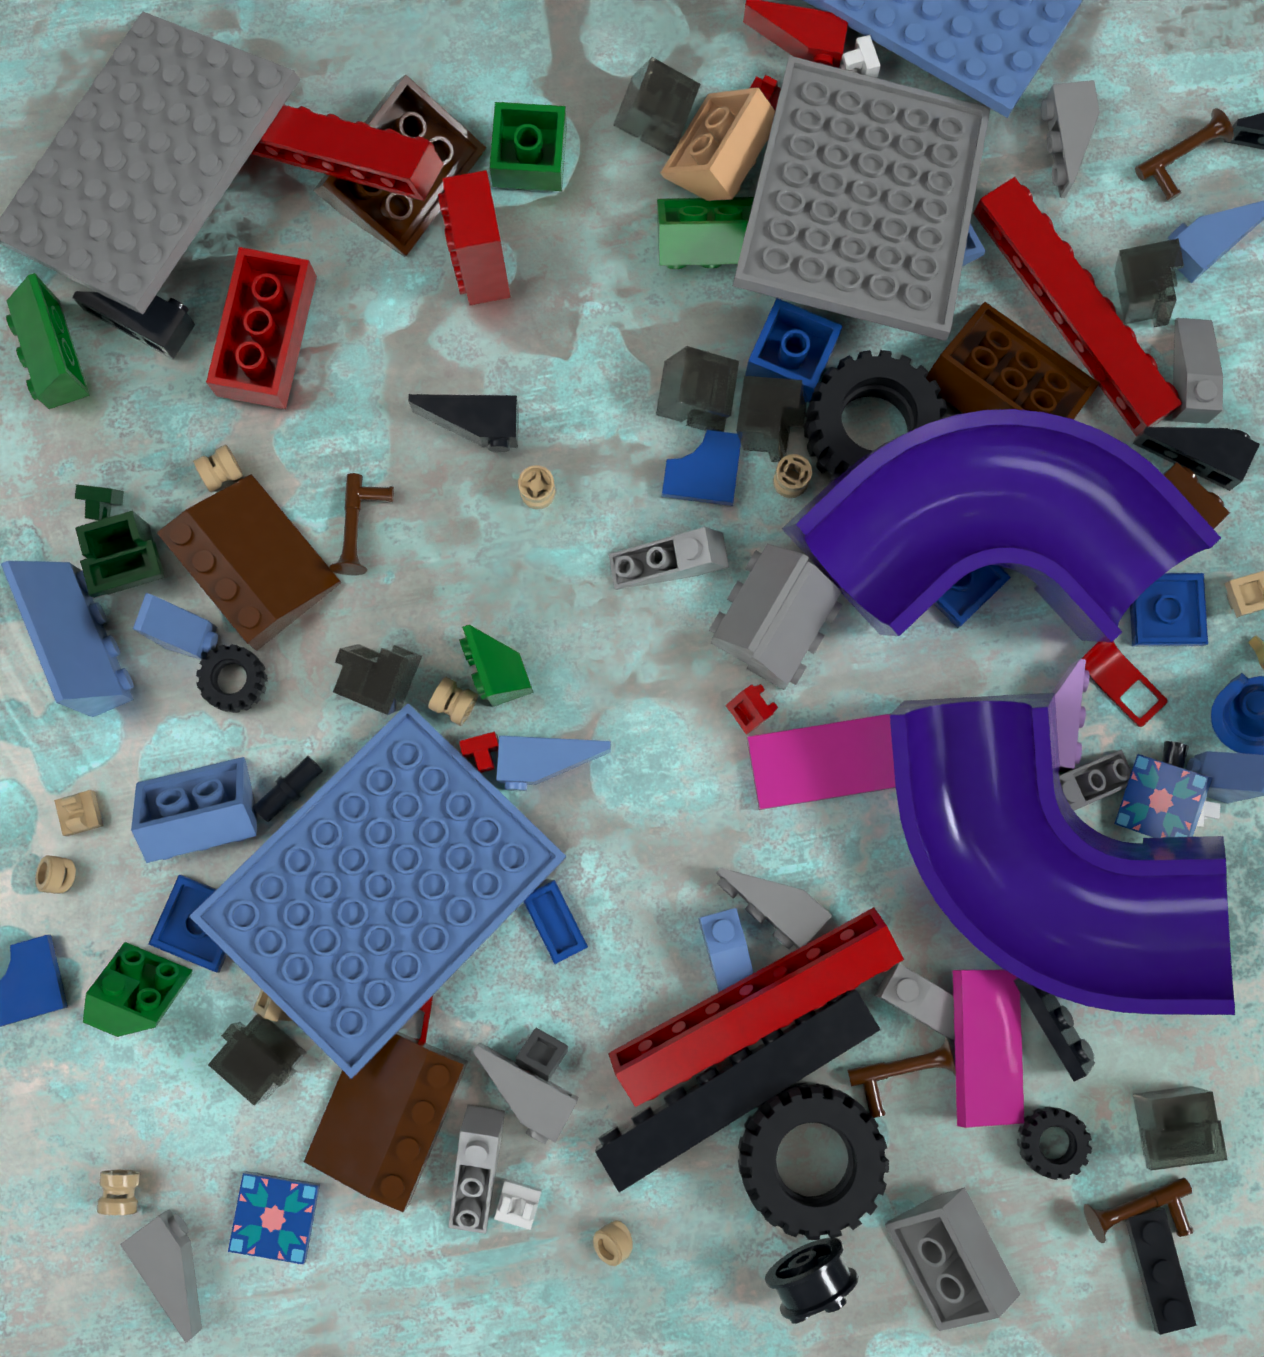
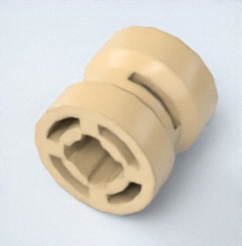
M226 444L217 448L214 455L210 457L201 456L193 461L201 479L210 492L221 488L222 483L227 480L235 481L243 477V473L234 455Z
M798 454L787 455L779 461L774 474L773 484L781 496L796 498L805 492L812 476V466L809 461Z
M535 465L524 469L520 474L518 488L523 502L533 509L548 507L556 495L554 478L551 472L545 467Z
M444 677L433 693L428 708L438 714L444 712L449 715L452 722L462 726L477 702L478 694L470 689L462 690L457 687L455 681Z
M106 1170L100 1172L99 1184L103 1188V1194L98 1199L97 1213L103 1215L135 1214L137 1212L138 1200L135 1198L134 1192L135 1188L139 1185L140 1172L135 1170Z

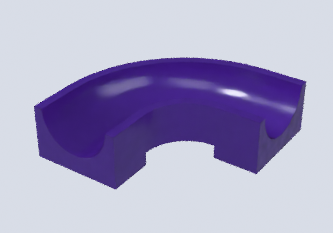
M1017 409L983 410L954 415L925 424L881 445L862 457L843 474L829 483L782 528L818 569L842 591L841 593L880 635L900 636L962 577L978 568L987 565H997L1018 571L1037 584L1034 589L1082 641L1113 642L1122 633L1118 627L1122 616L1150 585L1183 560L1200 551L1212 548L1221 539L1179 490L1150 461L1127 444L1097 428L1074 419L1045 412Z
M1055 693L906 700L890 714L896 794L900 821L909 851L922 880L938 906L952 924L979 951L1001 968L1024 982L1056 997L1088 1007L1137 1014L1235 1015L1227 897V866L1223 836L1143 838V843H1129L1102 835L1082 821L1066 800L1059 779L1060 761Z

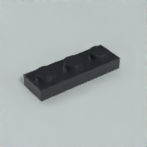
M1016 977L1014 983L1072 1080L1075 1082L1086 1077L1095 1064L1094 1053L1089 1043L1085 1039H1081L1073 1027L1074 1020L1069 1010L1065 1006H1061L1054 995Z
M1155 1207L1125 1219L1155 1332L1161 1335L1197 1326L1165 1208Z

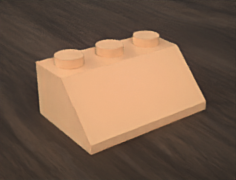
M759 87L709 93L660 172L663 178L707 201L733 199L739 192L740 186L749 170L755 165L756 158L765 143L768 141L775 110Z

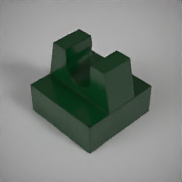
M76 484L75 499L85 500V519L102 520L110 517L112 504L123 505L124 491Z

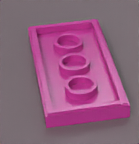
M890 714L747 737L759 810L896 788Z
M1005 969L953 970L958 1127L969 1128L1024 1123L1020 991L1014 983L1016 976Z

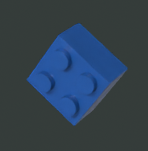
M776 298L748 360L745 376L810 403L813 391L817 383L820 382L843 325Z

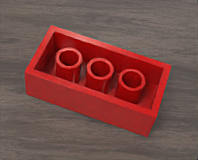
M487 170L442 178L445 193H439L438 199L445 225L447 246L460 294L467 293L469 305L511 298Z
M238 248L206 380L207 385L217 397L286 410L317 279L309 260L248 248Z

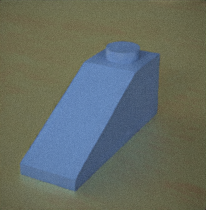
M1264 201L1201 216L1189 226L1182 223L1168 237L1171 243L1162 254L1193 283L1264 220Z
M145 594L133 627L138 633L165 649L202 660V658L206 660L207 653L210 650H215L218 642V633H216L218 627L210 621L154 595Z
M499 736L496 780L498 783L505 784V790L527 791V785L540 784L611 753V741Z
M1206 751L1195 755L1187 763V770L1213 778L1207 794L1209 798L1228 804L1264 796V755Z
M737 908L698 918L718 992L753 974Z

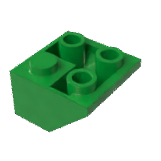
M471 625L462 627L465 638L459 639L466 661L468 660L470 666L475 665L478 672L471 674L481 700L488 699L492 707L534 693L519 652Z
M124 942L86 992L83 1023L116 1037L156 1028L192 976L193 970Z

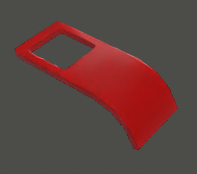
M1114 641L1098 642L1081 658L1086 660L1085 670L1089 671L1090 678L1138 727H1143L1167 704V698L1121 653ZM1137 680L1141 681L1158 699L1141 718H1138L1120 699Z

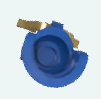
M1255 635L1248 643L1257 654L1259 664L1264 670V642ZM1243 673L1239 674L1217 695L1212 705L1211 723L1214 732L1224 745L1237 753L1264 755V676L1247 678Z

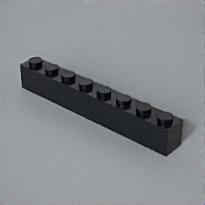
M855 989L846 991L828 1001L826 1005L816 1011L812 1010L795 1019V1024L784 1031L779 1028L761 1038L763 1044L751 1051L746 1046L728 1057L731 1063L719 1071L715 1066L709 1068L696 1077L698 1084L685 1091L684 1087L681 1086L664 1097L666 1104L655 1111L649 1106L631 1117L634 1124L622 1131L617 1126L598 1138L601 1144L596 1146L595 1153L617 1191L620 1193L880 1031V1027L858 991Z

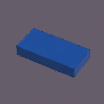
M555 880L534 890L524 901L554 964L588 948Z

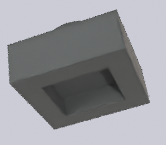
M536 1027L516 1056V1064L548 1082L568 1052V1045Z

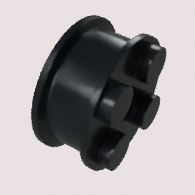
M824 1238L805 1244L782 1257L767 1272L765 1282L769 1288L776 1289L782 1301L780 1312L784 1318L790 1319L792 1324L803 1322L810 1316L824 1310L827 1313L835 1312L847 1303L845 1297L857 1285L859 1276L855 1269L847 1267L841 1255L844 1246L840 1239Z

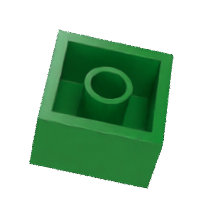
M495 102L489 167L493 187L562 192L567 134L566 106Z

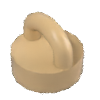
M50 855L43 857L37 867L35 878L36 887L39 892L53 894L66 892L75 880V865L67 858Z
M615 1220L595 1232L593 1236V1245L597 1255L610 1266H617L629 1257L632 1251L633 1241L630 1231L621 1221Z

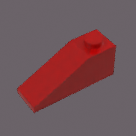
M746 0L743 22L793 57L836 68L840 67L848 26L847 21L828 11L762 0Z

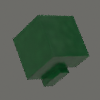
M133 510L75 527L82 555L87 558L80 560L88 593L91 597L95 598L105 594H113L165 577L150 526Z

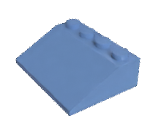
M6 561L1 563L56 703L95 717L134 700L130 689L134 688L133 681L125 668L121 669L116 657L120 655L119 647L112 635L108 636L103 625V623L107 622L106 615L98 602L94 603L93 598L89 595L83 570H80L70 562Z

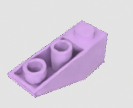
M1079 659L1071 664L1051 692L1055 693L1060 761L1059 772L1075 769V764H1079L1082 755V744L1077 742L1079 728L1083 727L1086 717V709L1084 706H1081L1082 692L1087 691L1090 678L1089 671L1085 670V659Z

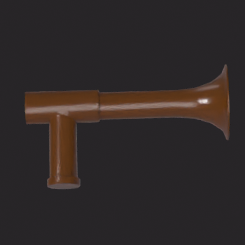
M1218 108L1213 109L1211 113L1212 119L1203 129L1170 149H1165L1136 166L1135 172L1138 178L1143 181L1153 175L1165 194L1167 202L1179 196L1182 192L1177 188L1165 167L1212 139L1222 138L1227 142L1232 141L1234 137L1232 124L1222 110Z
M357 473L347 474L343 549L337 563L329 567L332 572L342 575H362L367 573L368 570L360 564L357 555L361 500L389 501L392 503L394 501L393 486H362L363 476Z
M945 1037V1042L940 1048L924 1055L847 1070L851 1087L863 1084L869 1114L873 1118L886 1115L877 1081L931 1068L947 1069L956 1076L955 1064L947 1037Z
M1184 1177L1151 1190L1148 1194L1106 1210H1096L1089 1204H1084L1086 1221L1093 1235L1100 1243H1105V1235L1113 1225L1166 1204L1175 1224L1177 1236L1183 1237L1194 1232L1181 1201V1198L1192 1194L1191 1185Z

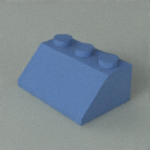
M236 758L136 783L131 831L146 863L162 859L166 860L174 856L198 850L203 851L211 847L239 842L257 836V812L253 808L255 800L245 758Z

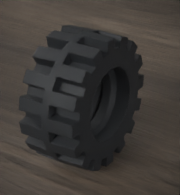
M230 644V646L221 645L218 646L216 651L210 650L207 653L209 656L206 660L202 658L199 663L202 667L196 672V676L199 678V682H196L197 688L201 690V696L217 709L233 713H239L243 709L247 711L252 708L251 705L253 703L257 704L261 700L259 698L261 693L265 694V682H268L264 671L266 670L265 666L255 654L246 648ZM238 664L246 671V683L236 693H224L219 688L218 675L227 665Z
M1054 1107L1038 1108L1033 1111V1115H1027L1024 1118L1025 1124L1023 1127H1019L1020 1139H1017V1146L1021 1149L1019 1153L1022 1159L1026 1161V1164L1038 1174L1057 1180V1178L1065 1180L1069 1179L1072 1174L1078 1175L1081 1172L1080 1167L1082 1165L1086 1166L1089 1162L1086 1159L1087 1154L1092 1153V1147L1089 1146V1141L1092 1139L1090 1133L1086 1131L1085 1128L1087 1127L1083 1121L1079 1120L1077 1116L1069 1111ZM1054 1126L1060 1127L1068 1135V1149L1062 1157L1049 1159L1040 1150V1137L1046 1129Z

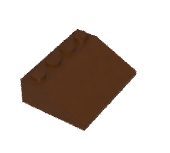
M404 75L392 85L364 123L372 128L384 131L385 129H392L401 135L411 138L420 136L429 140L434 145L435 151L444 165L425 201L326 174L313 191L341 215L406 257L441 210L438 194L445 193L442 178L468 174L487 147L411 78Z
M987 302L980 306L940 354L926 376L929 383L933 380H936L941 388L938 396L945 399V401L961 411L962 414L983 410L1017 409L1045 412L1070 419H1075L1100 384Z
M252 474L186 509L157 532L159 537L241 637L256 651L342 583Z
M397 1032L352 1079L342 1070L304 1162L360 1194L404 1212L410 1205L468 1061Z

